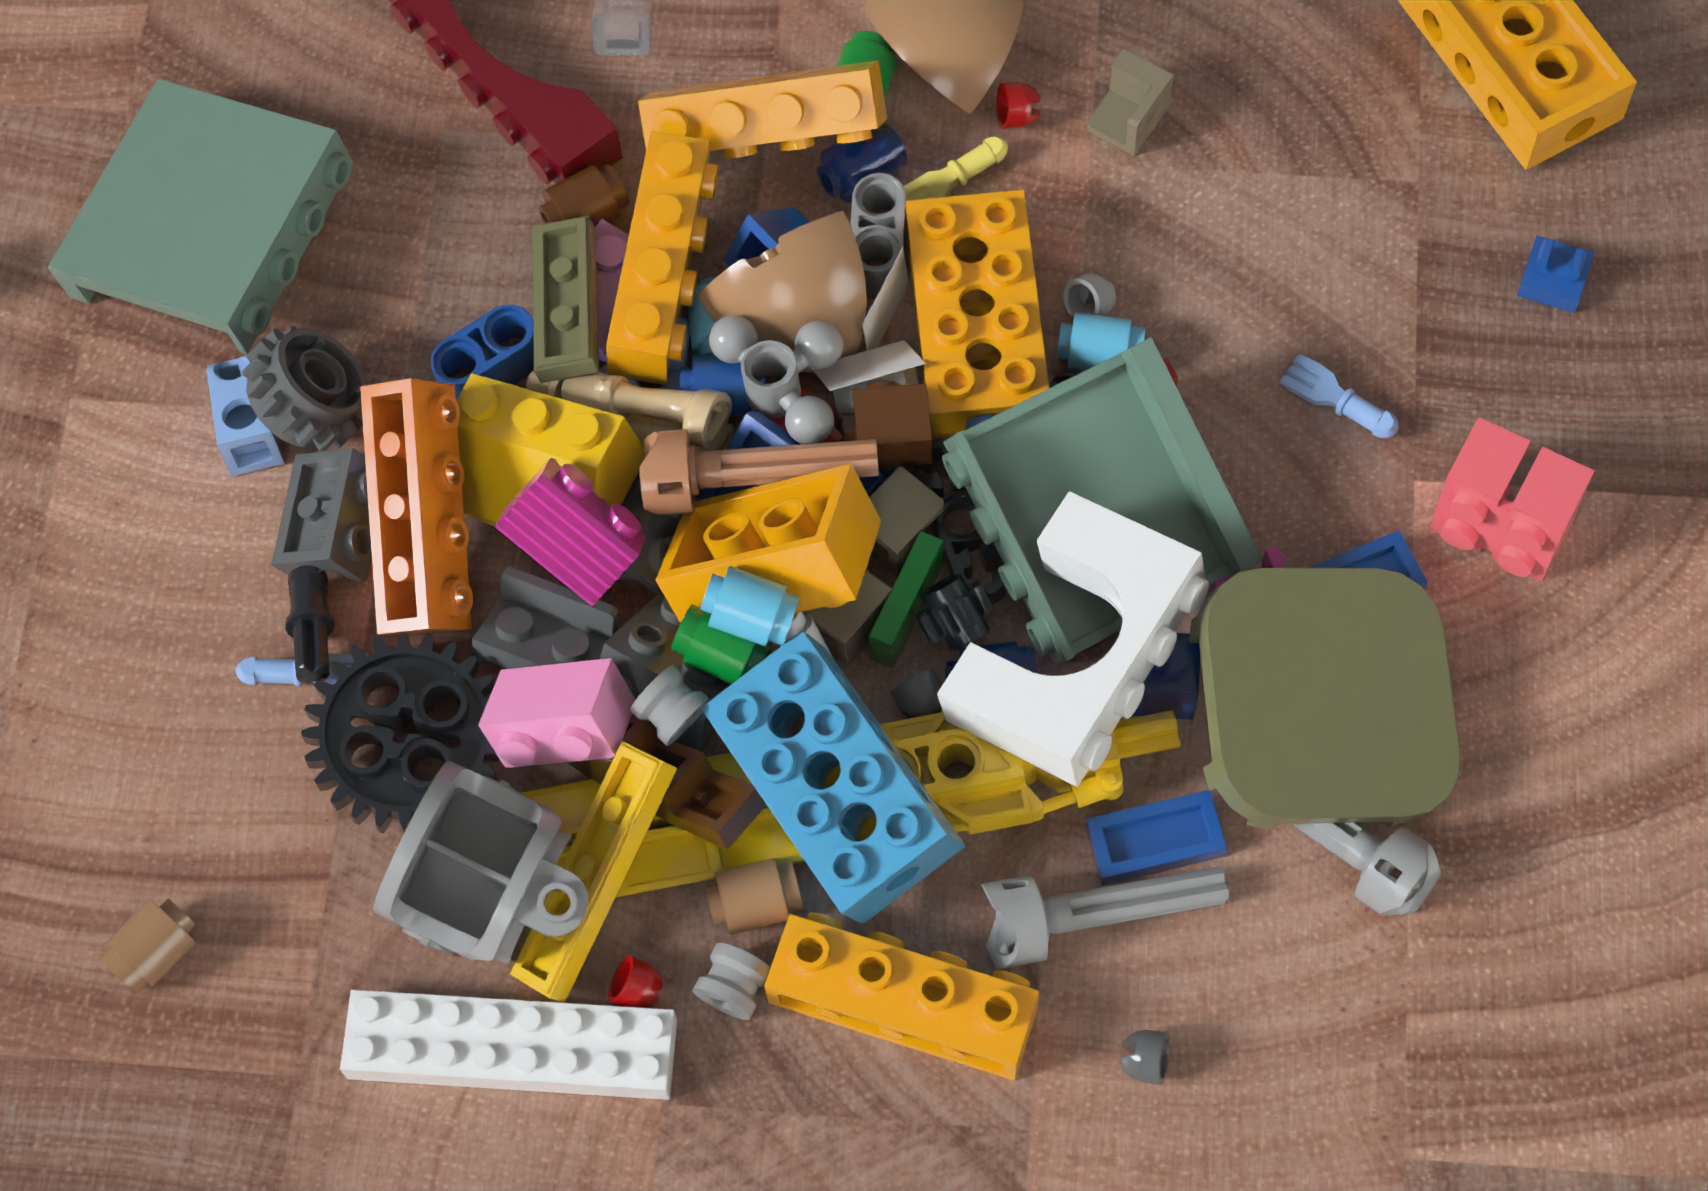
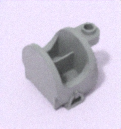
M448 760L425 793L392 857L376 895L373 912L403 927L401 932L419 940L420 944L426 947L431 946L451 957L456 953L472 961H491L496 959L509 965L512 960V953L524 926L549 937L567 935L574 931L583 921L588 908V894L584 883L578 876L555 865L567 843L570 844L573 838L571 834L559 829L562 820L550 808L509 787L510 783L502 779L498 782ZM555 891L565 893L571 901L568 911L559 916L548 913L544 907L546 897Z

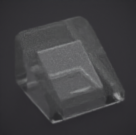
M595 0L591 16L593 50L595 54L599 56L648 55L651 49L654 0Z

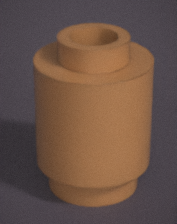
M772 858L715 872L718 885L705 888L714 926L727 923L730 935L786 922L789 917L788 914L804 911L792 861L776 864L775 859Z
M169 898L160 907L149 899L105 943L109 949L98 960L136 995L146 984L153 987L196 944L187 934L196 924Z

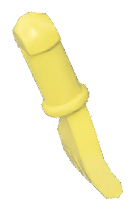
M989 137L983 140L981 145L959 159L948 161V167L942 170L929 171L904 185L906 201L949 197L951 190L957 184L965 186L967 180L994 163H1000L1007 155L1008 145L1006 141L1000 137Z

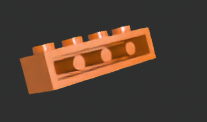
M410 378L361 386L377 635H400V633L426 635L427 633L437 634L472 630L471 609L473 593L468 579L466 550L469 534L464 522L462 494L464 469L460 461L458 423L460 420V409L456 400L455 384Z

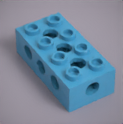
M803 630L701 707L712 726L841 914L864 924L966 847L827 649ZM805 716L802 730L794 737H791L793 724L799 718ZM840 765L841 771L838 780L833 786L825 789L828 773ZM876 815L877 824L874 832L870 837L861 841L860 831L864 822Z

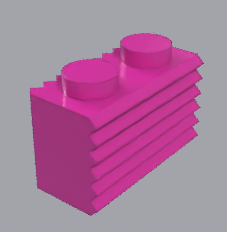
M549 458L503 510L495 528L589 605L593 606L607 589L619 579L622 573L628 569L630 564L636 560L641 552L646 536L641 531L640 522L628 509L619 504L608 506L604 499L599 498L595 491H592L593 485L590 479L580 469L568 463L560 466L556 459Z

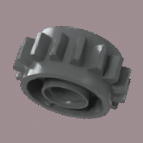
M290 326L284 333L275 328L265 338H262L247 355L246 358L250 363L243 369L242 375L247 378L246 393L250 405L264 426L280 439L298 447L318 448L319 451H325L332 443L337 448L342 447L363 426L360 387L368 385L367 379L356 358L336 339L323 332L308 328L297 329L296 326Z

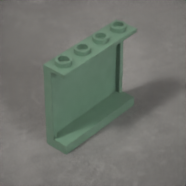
M157 79L47 268L72 299L90 304L95 293L99 292L226 332L239 351L248 354L258 335L262 334L268 327L272 309L283 289L294 280L298 270V263L311 239L321 231L325 220V213L338 190L347 184L351 174V166L354 162L335 129Z
M1152 337L943 441L948 453L942 456L947 473L958 489L966 487L976 509L970 512L974 527L986 545L994 543L1004 565L998 568L1002 583L1014 601L1022 599L1032 621L1026 623L1029 637L1039 654L1043 657L1049 654L1053 663L1068 661L1074 658V655L1120 632L1123 618L1119 612L1105 599L1044 570L1037 539L1069 491L1201 552L1205 577L1209 585L1213 584L1216 580L1242 572L1263 561Z

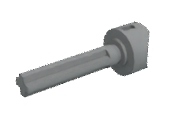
M1358 823L1291 824L1355 869L1362 871L1356 887L1355 897L1380 916L1415 913L1430 894L1441 875L1440 866L1431 844L1405 826L1400 827L1389 838L1381 842L1377 836ZM1395 868L1402 871L1398 879L1392 876Z
M1221 867L1059 894L1043 899L1031 875L982 883L981 885L992 907L996 910L995 921L990 936L985 943V948L990 963L995 970L1045 961L1048 956L1050 934L1066 933L1225 904V900H1229V888L1225 884V873Z

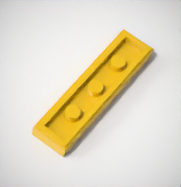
M621 742L561 868L578 876L584 883L588 894L586 915L574 931L561 937L545 936L531 929L510 975L546 997L565 1003L677 770L676 767L630 744ZM555 891L547 896L544 907L548 913L559 916L568 911L571 901L565 893Z

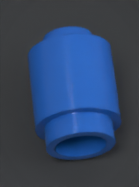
M692 355L691 367L680 366L679 390L697 391L709 388L725 392L730 396L732 402L730 416L745 417L746 413L753 411L747 402L741 363H726L715 355ZM763 378L760 382L765 384V378Z

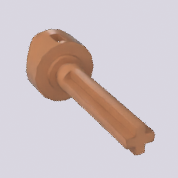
M688 429L656 431L648 435L643 440L645 459L639 466L644 509L659 515L694 513L695 496L700 494V487L721 488L769 484L847 464H852L858 477L879 476L876 439L714 450L697 454L696 446L691 444Z

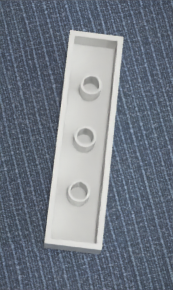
M351 990L340 1070L347 1079L670 1100L677 1018L674 1010Z

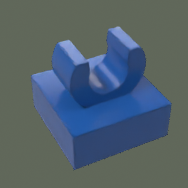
M1537 235L1517 296L1575 313L1594 252Z

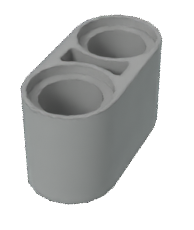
M884 173L870 174L862 178L856 184L852 195L850 225L856 238L863 264L866 298L873 300L876 299L902 247L905 256L906 246L905 190L898 179ZM878 207L888 208L889 210H891L885 214H873L869 212L870 210ZM877 258L888 262L883 266L877 267L865 264V262Z

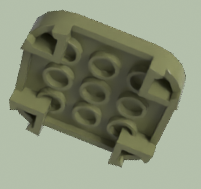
M1257 568L1238 572L1207 596L1197 616L1191 619L1189 643H1199L1212 757V762L1204 766L1203 771L1209 791L1217 789L1231 809L1248 819L1246 822L1247 826L1270 830L1279 824L1387 822V827L1410 822L1432 811L1449 797L1459 777L1460 749L1444 628L1437 606L1422 586L1402 573L1380 568Z

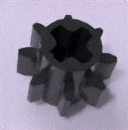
M959 573L933 584L920 594L926 609L916 613L915 617L931 644H935L943 639L949 651H954L969 645L970 642H975L989 632L990 627L984 616L995 611L996 608L979 580L967 586L963 576Z

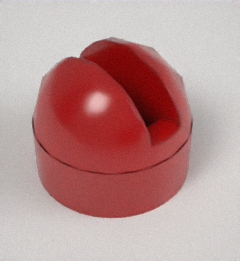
M1021 82L999 84L996 93V114L1002 129H1021L1032 125L1039 118L1041 111L1031 108L1032 103L1041 101L1040 95L1034 87Z
M628 955L622 960L614 973L608 991V1001L620 1007L652 1008L659 1000V995L655 991L662 989L663 980L658 970L651 964Z

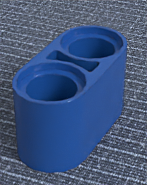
M502 305L492 309L443 340L435 347L431 355V368L436 382L455 384L457 400L470 375L462 379L450 377L461 369H472L473 374L515 385L528 377L534 371V321L531 314L520 306ZM519 337L523 339L519 344L512 347L501 346L505 340Z

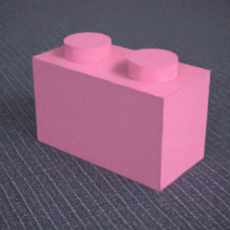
M612 658L504 669L499 673L478 726L505 768L614 758L626 733L632 716L630 708L636 699Z

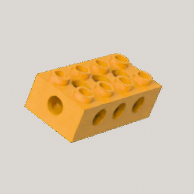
M1398 0L1525 170L1623 120L1637 81L1573 0Z
M1024 190L905 201L907 244L920 358L926 363L921 365L923 384L926 383L932 440L948 439L961 431L963 432L969 419L987 414L993 417L1049 389Z

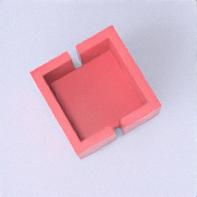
M1478 417L1446 478L1429 529L1438 532L1445 542L1458 549H1474L1480 552L1484 548L1492 552L1491 558L1495 559L1498 565L1510 574L1519 577L1531 576L1542 582L1573 522L1595 470L1542 446L1514 502L1510 501L1508 497L1512 488L1508 485L1531 441Z

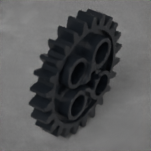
M400 633L397 648L388 649L382 637L377 635L374 638V654L367 656L360 648L354 645L350 647L355 662L353 666L348 669L341 663L335 661L330 663L337 679L334 685L316 681L314 684L318 695L325 702L324 704L305 705L304 710L308 718L319 725L301 730V736L306 744L320 747L304 756L309 768H325L314 779L320 791L337 787L330 799L334 809L338 811L354 802L351 817L355 824L360 825L372 812L375 814V823L379 833H385L393 818L399 819L405 833L421 800L433 780L420 781L412 776L415 765L420 760L428 757L438 758L444 763L450 760L482 776L497 781L496 774L487 765V761L498 762L500 759L478 726L490 698L485 697L494 688V678L492 675H485L473 679L480 667L475 656H471L457 664L459 655L457 643L452 641L439 654L436 652L432 634L427 633L419 648H413L407 633ZM392 686L399 690L396 701L390 706L375 708L367 703L370 693L378 687ZM441 699H452L461 705L457 715L447 721L431 719L428 716L430 707ZM354 718H363L378 727L365 725L354 727L351 725V722ZM407 723H414L418 734H408L405 743H398L393 731L403 732ZM455 738L460 741V745L457 748L446 747L434 739L451 740ZM375 744L383 749L381 759L373 766L359 768L351 763L354 752L361 746Z

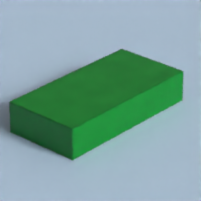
M920 531L869 635L871 660L894 668L917 620L915 614L920 612L924 606L920 594L935 583L944 565L942 539Z

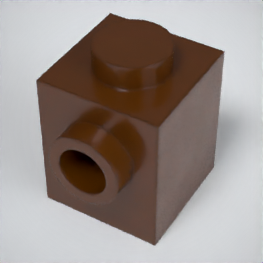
M879 381L869 384L865 389L853 390L854 412L842 413L845 441L876 439L879 469L899 467L900 465L904 467L932 464V437L926 383L900 385L893 381Z

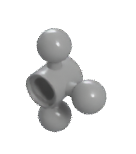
M728 315L719 319L710 331L709 344L711 350L723 362L730 364L741 363L743 382L750 408L753 411L761 412L771 419L785 416L787 432L800 444L821 443L827 439L834 427L833 411L821 398L801 396L798 373L807 366L815 369H824L837 362L843 351V338L837 327L824 320H814L806 323L798 331L795 338V349L792 351L787 345L778 341L767 340L758 342V335L754 325L742 316ZM768 376L783 377L780 381L772 384L760 382Z

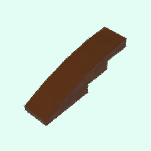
M632 713L623 742L677 768L655 815L680 829L728 850L767 805L754 785L713 770L705 754L701 751L677 742L666 746L658 738L657 730L649 720H639ZM613 758L566 763L601 784Z

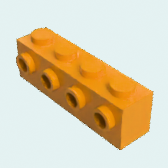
M879 60L652 91L638 100L646 150L650 131L710 140L709 151L722 149L723 158L725 159L758 153V144L779 142L780 151L804 149L815 145L814 137L836 134L837 143L863 141L872 138L871 129H878L887 119Z
M650 131L606 344L608 375H620L627 379L667 385L672 360L682 361L687 336V325L679 324L682 306H693L698 271L690 270L693 252L703 253L709 218L702 217L701 210L704 199H714L719 165L709 163L710 140Z
M808 913L807 918L789 914L764 986L769 1004L1013 1081L1016 1080L1039 1004L1040 991L1029 988L1030 982L1027 979L1003 970L993 971L992 976L967 969L968 963L962 958L942 951H932L929 957L906 950V944L903 941L885 933L870 932L867 938L844 931L843 923L824 914Z

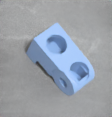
M247 356L207 365V378L217 446L231 477L284 464L278 437L264 426L250 405L246 393L247 378L242 375L243 369L250 363L246 358Z

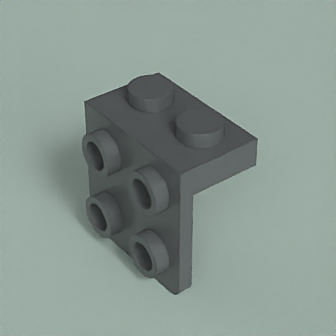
M662 591L604 643L600 659L612 658L635 699L662 671L674 664L683 673V683L692 691L701 690L712 700L731 684L683 663L684 656L671 650L673 640L681 623ZM704 712L674 742L701 751L707 744L712 724Z

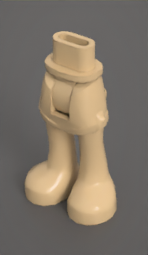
M532 371L527 380L526 389L624 416L643 446V440L648 435L656 431L688 429L691 444L696 446L697 454L704 451L726 450L734 437V427L732 424L727 423L731 414L732 402L730 396L725 392L709 388L697 391L642 388L630 384L624 376L607 375L602 372L540 383L535 372Z

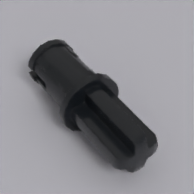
M301 566L293 569L288 575L291 610L290 615L285 621V629L287 634L294 638L296 678L304 684L316 681L324 682L328 679L330 675L328 636L335 628L334 617L329 613L328 575L324 570L319 572V568L315 566Z

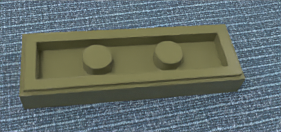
M590 216L532 226L534 372L540 383L598 373L595 226Z

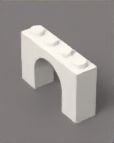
M1069 491L1037 539L1042 564L1045 571L1105 599L1119 612L1123 618V623L1114 646L1100 661L1083 671L1069 675L1048 676L1026 670L970 642L938 691L937 696L946 721L1078 787L1089 769L1096 771L1104 762L1112 743L1111 733L1121 717L1128 719L1136 711L1144 694L1145 686L1143 682L1154 665L1161 667L1168 660L1177 639L1175 631L1186 614L1192 616L1199 610L1207 595L1209 582L1205 577L1201 552Z

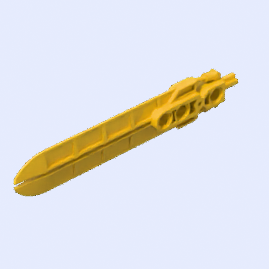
M1173 710L1119 720L1110 735L1112 743L1104 762L1096 771L1089 769L1079 786L1076 787L946 721L943 711L941 713L880 724L955 832L965 831L970 835L1033 823L1034 821L1041 820L1045 813L1076 803L1079 809L1105 799H1118L1123 792L1120 759L1180 748L1178 726ZM732 753L706 757L713 770L752 784ZM955 762H964L973 767L972 772L961 779H951L942 774L948 765ZM840 765L828 773L825 789L833 786L838 780L841 771ZM590 779L522 792V794L550 808L562 820L559 829L571 834L573 838L570 843H573L601 784ZM1038 780L1058 793H1066L1041 801L1028 786ZM769 808L761 810L728 850L676 826L647 831L615 898L716 879L715 872L772 858L775 859L776 864L792 861V864L806 861ZM655 815L649 828L671 823ZM876 815L864 822L860 831L861 841L870 837L874 832L877 824ZM566 846L563 849L555 865L562 866L571 846Z

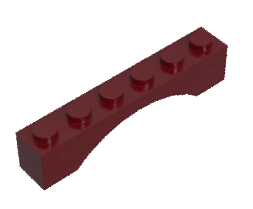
M388 0L392 4L390 5L391 11L400 26L408 34L414 31L418 32L425 40V49L433 62L442 71L450 67L460 78L458 79V84L466 98L476 108L484 105L493 114L492 120L500 135L509 145L514 146L519 143L529 154L527 159L532 169L545 184H549L552 181L557 184L591 165L597 169L605 164L612 166L623 158L617 127L582 90L556 86L525 76L495 59L473 39L457 17L451 0Z

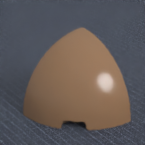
M867 0L863 7L881 36L914 71L946 98L971 114L991 87L1008 56L1020 24L1024 0Z
M844 210L809 222L780 236L778 239L779 243L774 248L765 251L758 257L748 260L740 259L713 279L697 295L715 323L728 315H739L748 319L757 331L758 342L767 340L778 341L787 345L793 351L798 331L806 323L814 320L830 322L840 331L843 338V351L840 358L856 354L862 340V324L866 319V283L856 238ZM807 366L806 368H804L802 371H800V372L815 373V372L811 369V367H808V366Z

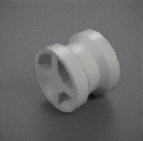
M673 664L662 671L643 690L632 704L630 712L639 720H649L655 725L658 738L666 746H669L703 713L701 707L711 701V699L701 690L692 691L683 683V673Z
M717 943L710 955L712 967L708 975L699 977L693 993L703 1002L725 1014L742 1020H750L756 1008L754 996L758 988L765 986L771 967L756 956L740 948L725 943Z

